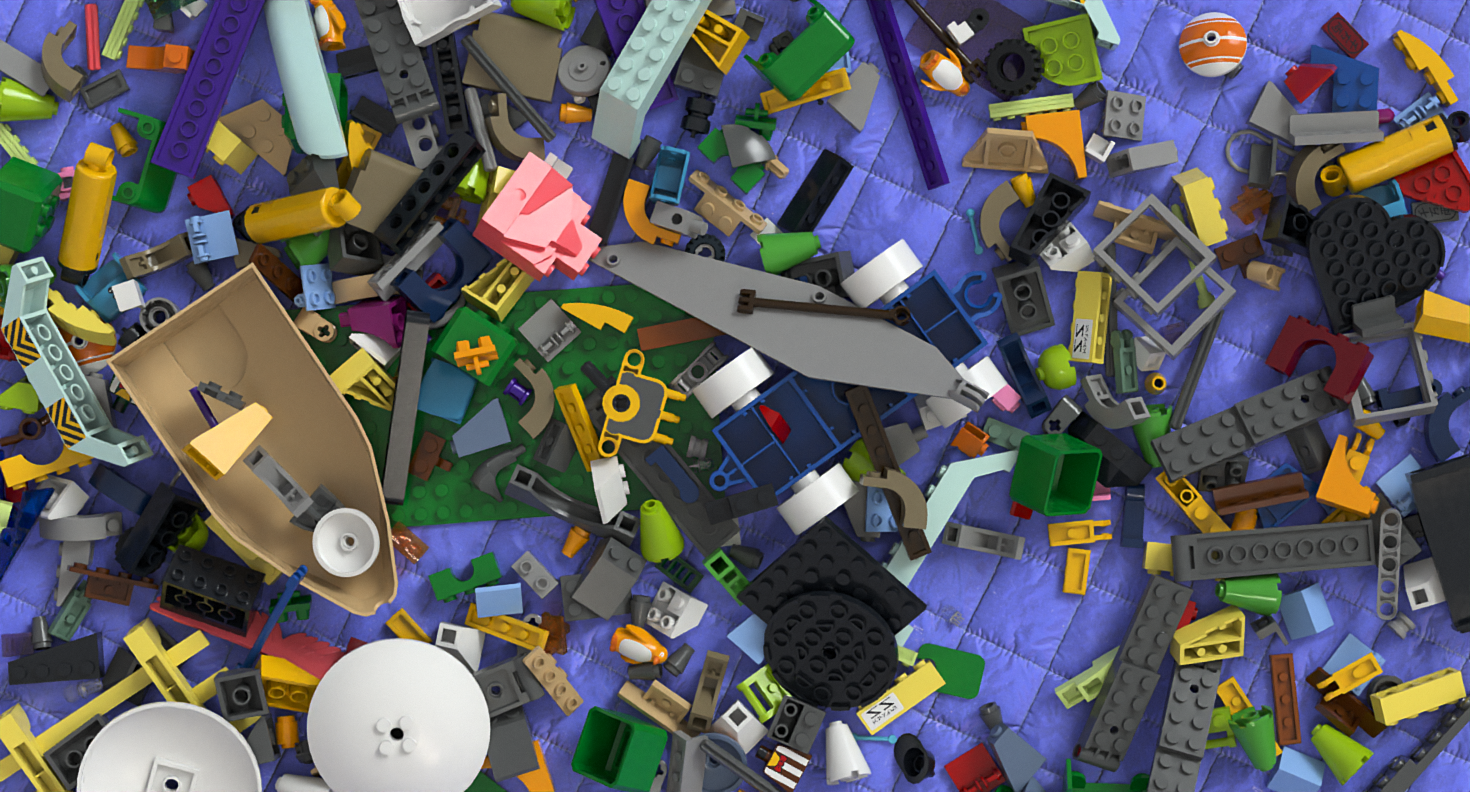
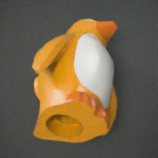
M310 0V3L315 7L313 23L320 50L335 51L345 49L343 32L346 30V21L342 13L332 0Z
M946 48L950 59L935 50H931L921 56L919 66L931 80V82L921 79L920 81L925 86L936 91H948L959 97L966 96L969 93L970 85L962 74L960 61L949 48Z
M627 624L626 628L618 627L610 642V651L620 653L621 658L630 664H640L643 662H653V665L662 664L668 657L667 649L654 636L635 625Z

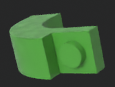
M718 547L703 559L702 563L741 607L743 603L736 596L750 582L726 553Z

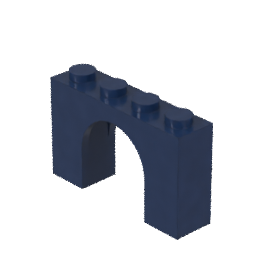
M450 217L442 225L444 229L437 235L451 250L455 258V271L450 281L441 287L431 288L414 270L404 268L390 283L416 311L429 312L430 322L432 323L444 317L448 307L459 300L462 293L461 288L472 284L478 273L485 270L490 264L489 261L494 257L472 236L459 220Z

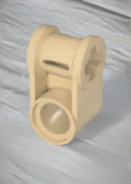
M1251 261L1247 268V278L1263 288L1279 292V283L1286 269L1273 264Z
M306 307L301 309L294 320V324L298 329L322 342L330 343L337 337V329L332 323L322 318L321 315L313 310L306 311ZM323 328H328L330 335L323 336V332H321V330Z

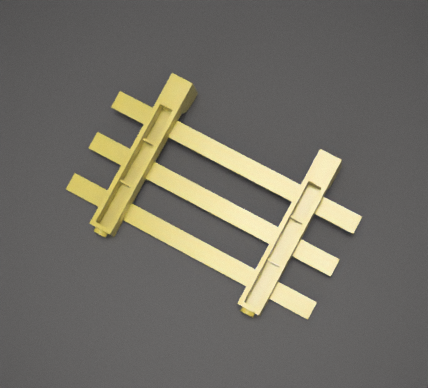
M147 617L132 627L123 638L142 665L140 669L36 737L30 731L29 719L19 703L0 714V739L11 753L0 760V782L22 769L37 789L35 792H74L73 790L68 791L46 760L43 755L46 751L96 714L104 715L152 682L157 686L166 701L184 702L207 709L203 703L217 694L214 682L215 676L218 672L227 671L228 668L226 666L192 688L177 666L210 645V642L199 629L166 651L161 645V638L155 625ZM261 715L230 721L229 723L239 732H242L257 722Z

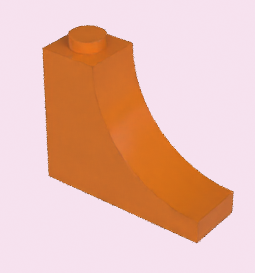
M165 44L162 47L129 45L126 68L186 75L195 51L188 46Z

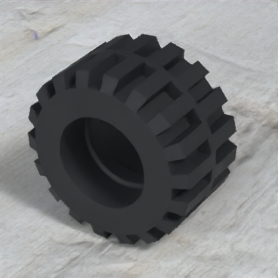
M1005 39L1003 42L994 44L995 47L990 48L988 51L990 53L989 56L985 57L984 61L987 64L983 66L984 71L987 72L985 76L986 81H990L989 85L1000 94L1021 96L1022 94L1030 93V90H1034L1037 87L1036 84L1041 82L1042 78L1040 76L1045 68H1042L1044 59L1040 58L1041 53L1035 49L1036 46L1020 39ZM1011 54L1020 55L1025 63L1024 74L1016 81L1009 80L1003 71L1004 62Z

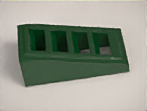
M679 556L674 558L667 569L663 566L668 561V558L661 559V562L654 566L689 593L693 591L704 576ZM679 562L682 565L673 575L671 570ZM687 568L688 572L681 580L677 577L683 569ZM692 573L696 576L687 586L685 584L686 580Z

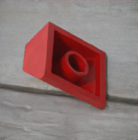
M1302 63L1299 67L1294 65L1285 73L1287 78L1284 80V83L1301 104L1335 73L1337 66L1335 64Z

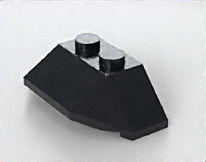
M1082 411L1068 427V435L1101 450L1103 455L1097 481L1105 488L1138 486L1152 470V467L1132 449Z

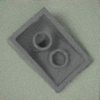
M692 36L685 46L674 81V87L698 94L703 93L706 94L705 96L718 99L725 74L715 65Z
M316 154L307 155L287 175L290 195L327 187L339 189L335 159H321ZM324 231L315 232L313 234L314 236L319 237Z
M348 223L341 227L330 229L328 259L331 271L363 276L374 274L383 265L380 241L373 233Z
M840 251L809 258L782 272L781 276L790 279L807 276L808 283L818 285L841 298H847L849 296L840 284L855 272L851 252Z
M1037 259L1029 266L1015 261L992 268L998 292L1002 294L1001 303L1011 334L1017 332L1021 336L1055 325Z
M1382 492L1376 495L1380 502L1376 513H1371L1369 518L1372 519L1377 567L1379 565L1381 515L1386 509L1393 508ZM1389 513L1385 516L1384 520L1386 524L1394 525L1398 522V517L1394 513ZM1403 520L1401 524L1400 566L1422 551L1421 544ZM1387 536L1384 538L1383 543L1386 547L1392 548L1397 544V540L1394 536ZM1386 558L1382 566L1386 570H1392L1395 568L1396 562L1391 558Z
M612 537L600 539L570 598L608 621L638 580L647 560Z
M582 573L560 576L565 622L600 618L570 598ZM631 589L612 616L631 613Z
M523 705L491 717L490 741L487 753L496 783L540 769L529 719Z

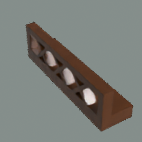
M1301 471L1211 489L1215 511L1220 516L1309 498V492L1304 488Z

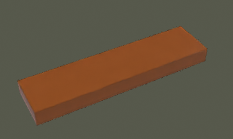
M696 317L637 329L641 351L727 335Z
M1293 653L1269 655L1278 745L1300 744L1302 742Z

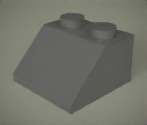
M237 668L218 672L214 682L222 716L225 720L230 722L269 714L259 669Z
M265 714L259 718L246 739L256 757L258 765L275 761L281 757L280 748L276 742V731L272 714Z

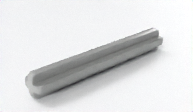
M475 87L467 88L464 91V96L475 137L486 150L481 157L483 167L486 172H492L496 170L497 163L477 89Z

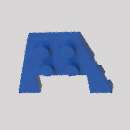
M1311 45L1310 64H1335L1337 66L1333 82L1332 112L1377 110L1378 67L1317 45ZM1308 112V114H1311V113H1322V112Z
M1283 463L1267 477L1296 472L1298 470L1287 463ZM1302 473L1304 488L1308 490L1309 498L1256 508L1263 528L1278 527L1279 524L1313 497L1316 500V494L1320 485ZM1319 503V505L1328 515H1330L1337 509Z

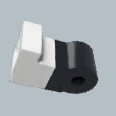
M974 9L969 18L960 25L953 21L945 30L957 46L960 47L984 29L989 22V14L985 9Z

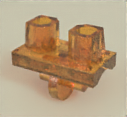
M1247 185L1241 186L1243 193L1237 196L1239 202L1232 205L1230 209L1243 224L1248 225L1255 220L1252 211L1256 208H1259L1263 215L1268 214L1271 197L1274 196L1267 189L1259 191L1258 188L1249 189Z
M449 196L441 206V208L448 210L445 218L435 215L433 221H439L441 225L449 217L457 219L465 225L470 223L469 220L464 219L467 210L461 208L459 215L456 216L462 198L457 196Z
M400 521L391 529L393 546L414 565L430 548Z
M544 612L541 615L542 623L538 625L539 628L549 631L544 651L551 656L555 653L564 655L567 653L566 634L570 632V625L564 622V616H553L549 612Z

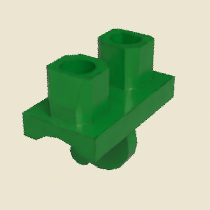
M755 103V109L746 108L745 115L736 114V125L746 126L750 129H759V135H762L767 141L771 140L773 130L775 131L777 118H769L768 110L759 109L760 103Z
M300 590L294 591L277 623L288 621V612L296 611L297 620L309 619L312 604L311 594L301 596ZM283 592L277 593V598L270 600V614Z

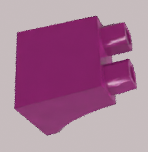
M401 295L391 296L387 301H383L381 298L362 300L348 308L347 312L339 314L341 327L351 326L352 331L372 334L384 340L393 348H400L406 310H408L407 302Z

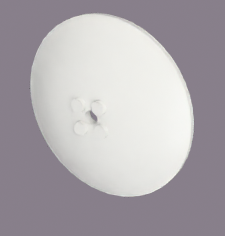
M394 638L378 640L364 644L344 655L333 664L319 682L313 694L307 716V740L313 762L319 774L334 792H464L478 775L487 755L491 728L488 705L474 676L459 660L445 650L413 639ZM393 728H400L404 736L400 739H395L391 735V730Z
M166 701L132 708L111 720L100 730L90 743L82 759L77 778V792H262V779L251 747L240 732L227 720L197 705ZM169 779H174L177 781L178 787L176 789H169L165 782Z

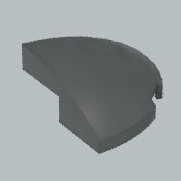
M721 125L732 169L776 159L772 147L762 135H758L751 131L749 127L742 125Z
M320 484L310 496L314 502L298 518L294 515L289 522L301 529L314 532L316 525L323 516L333 510L346 507L332 492Z

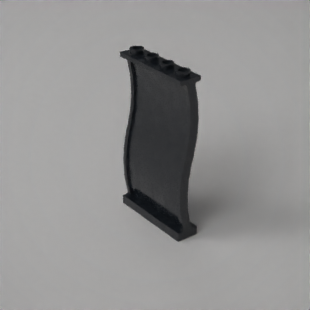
M1470 453L1405 473L1423 534L1443 589L1452 622L1451 627L1457 632L1460 631V633L1470 632Z

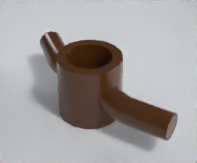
M46 413L40 419H23L17 434L0 438L1 447L19 443L24 439L38 440L42 438L46 432V425L51 422L49 414ZM31 422L37 424L38 431L34 436L27 431V426Z

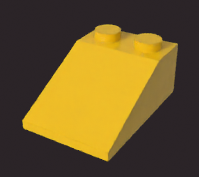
M261 654L254 669L260 670L268 706L308 713L313 694L321 680L284 658Z

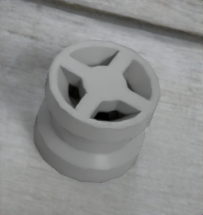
M691 435L686 457L692 458L694 456L704 461L709 439L704 438L700 440L696 436Z
M1401 611L1396 614V618L1393 621L1387 623L1388 627L1402 640L1407 637L1406 633L1409 630L1416 628L1415 624Z

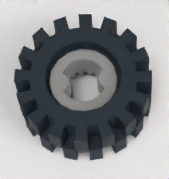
M698 235L696 239H690L686 245L685 252L698 255L699 252L703 251V248H708L712 253L708 258L723 262L725 260V248L714 235Z

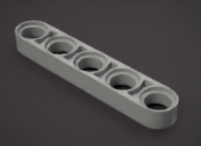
M1393 508L1386 509L1382 513L1380 522L1376 610L1378 616L1384 620L1394 618L1398 608L1402 518L1399 511ZM1389 513H1394L1398 517V522L1394 525H1388L1384 520L1385 516ZM1394 536L1397 544L1392 548H1388L1383 543L1384 538ZM1386 558H1391L1396 562V566L1392 570H1386L1382 566L1383 561ZM1384 581L1394 583L1395 588L1392 592L1387 593L1382 590L1381 585ZM1390 603L1394 608L1393 612L1390 615H1384L1380 611L1382 604Z

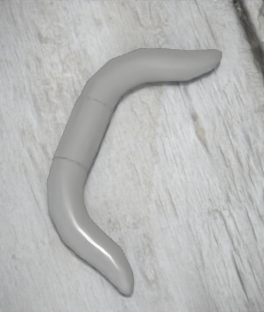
M463 293L460 294L459 300L445 313L441 320L429 323V330L445 326L449 323L456 310L464 307L466 299Z

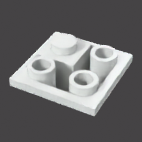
M1071 222L1039 255L1051 270L1078 272L1095 261L1093 259L1095 256L1088 242Z
M1432 557L1403 565L1405 589L1412 611L1446 601Z
M663 581L652 602L645 623L674 639L698 626L708 605Z
M442 621L439 624L435 646L454 656L470 673H474L479 669L486 632Z
M737 699L710 726L709 733H720L731 737L742 747L746 755L769 730Z

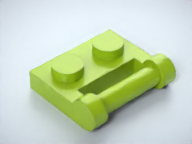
M769 663L736 686L739 692L742 691L758 714V720L761 724L777 713L784 694L792 697L773 677V671ZM752 683H754L771 708L768 711L765 710L749 687Z
M1230 706L1213 708L1208 732L1210 734L1227 731L1228 737L1207 740L1205 749L1229 746L1230 748L1237 747L1236 736L1228 724V719L1232 721Z

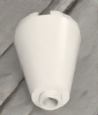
M842 721L829 723V727L825 729L827 785H838V780L848 783L871 775L870 768L848 724H843Z
M284 774L277 779L275 784L277 792H334L324 779L319 777Z

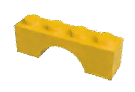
M63 443V450L60 456L50 464L36 465L27 461L20 454L0 461V469L7 488L13 487V490L26 487L27 481L34 479L35 483L49 479L47 474L56 472L57 475L69 472L70 466L78 464L79 468L92 464L91 459L94 457L70 450Z

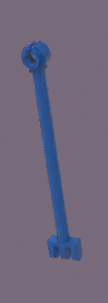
M301 565L289 577L285 584L284 592L243 664L239 662L234 669L252 668L253 663L295 589L307 574L308 568L305 565Z

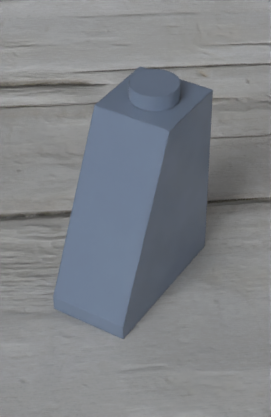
M499 398L493 399L452 436L453 441H450L453 454L463 457L512 441Z
M1002 721L991 729L987 741L1006 783L1013 791L1020 792L1047 759Z

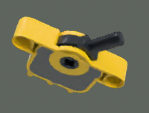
M631 349L626 352L617 383L614 380L610 382L591 361H587L580 368L587 378L600 390L598 394L603 398L602 406L607 417L599 440L598 450L605 457H612L617 454L622 438L644 444L654 441L665 445H672L674 441L673 438L657 433L661 420L679 423L680 417L664 411L667 398L684 402L686 395L668 389L658 379L641 375L645 358L643 353L637 349ZM632 353H637L641 357V362L637 366H632L628 363V357ZM617 398L627 399L625 403L627 407L625 409L622 407L616 408L618 404ZM607 440L615 444V450L610 454L605 453L602 449L603 443Z

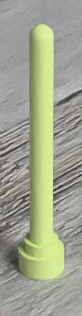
M1173 204L1171 206L1172 213L1186 226L1180 206ZM1188 259L1192 271L1196 266ZM1201 275L1195 281L1199 292V300H1197L1199 309L1209 307L1215 300L1214 295L1208 292L1203 275Z

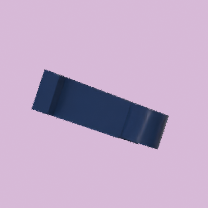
M1433 379L1432 389L1433 392H1437L1439 397L1443 390L1442 384L1438 380ZM1420 386L1388 393L1387 388L1373 390L1377 395L1375 398L1378 411L1423 402Z
M663 445L645 459L650 466L655 462L660 466L679 489L680 497L684 502L693 503L699 498L700 493L696 484Z
M1144 484L1126 486L1120 547L1143 548Z

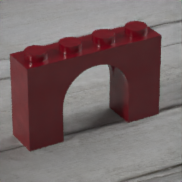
M1289 315L1265 364L1271 369L1291 377L1306 350L1316 345L1331 346L1336 353V365L1323 390L1329 396L1350 404L1374 357L1369 351L1370 347L1358 341L1356 344L1349 342L1350 338L1341 333H1337L1335 336L1329 333L1330 329L1318 324L1315 327L1310 324V320L1300 315L1297 318Z

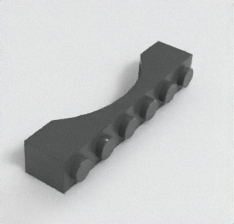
M518 464L504 493L602 538L612 537L628 548L640 525V518L622 510L608 523L603 524L599 507L589 505L564 494L544 480L538 473Z

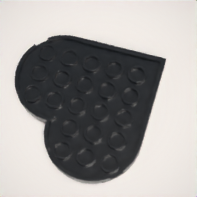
M1346 195L1325 205L1314 217L1306 236L1307 258L1332 334L1335 336L1337 333L1343 334L1353 329L1352 305L1392 295L1395 297V308L1421 296L1424 290L1430 289L1437 280L1435 277L1440 267H1443L1445 262L1444 240L1439 230L1432 223L1420 216L1411 214L1397 215L1390 218L1384 207L1363 195Z

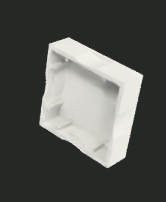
M397 0L403 20L416 46L426 47L502 7L499 0Z

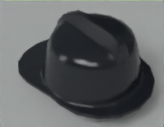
M910 733L901 735L894 746V757L908 782L917 784L923 779L933 777L935 775V758L933 754L923 747L915 735Z

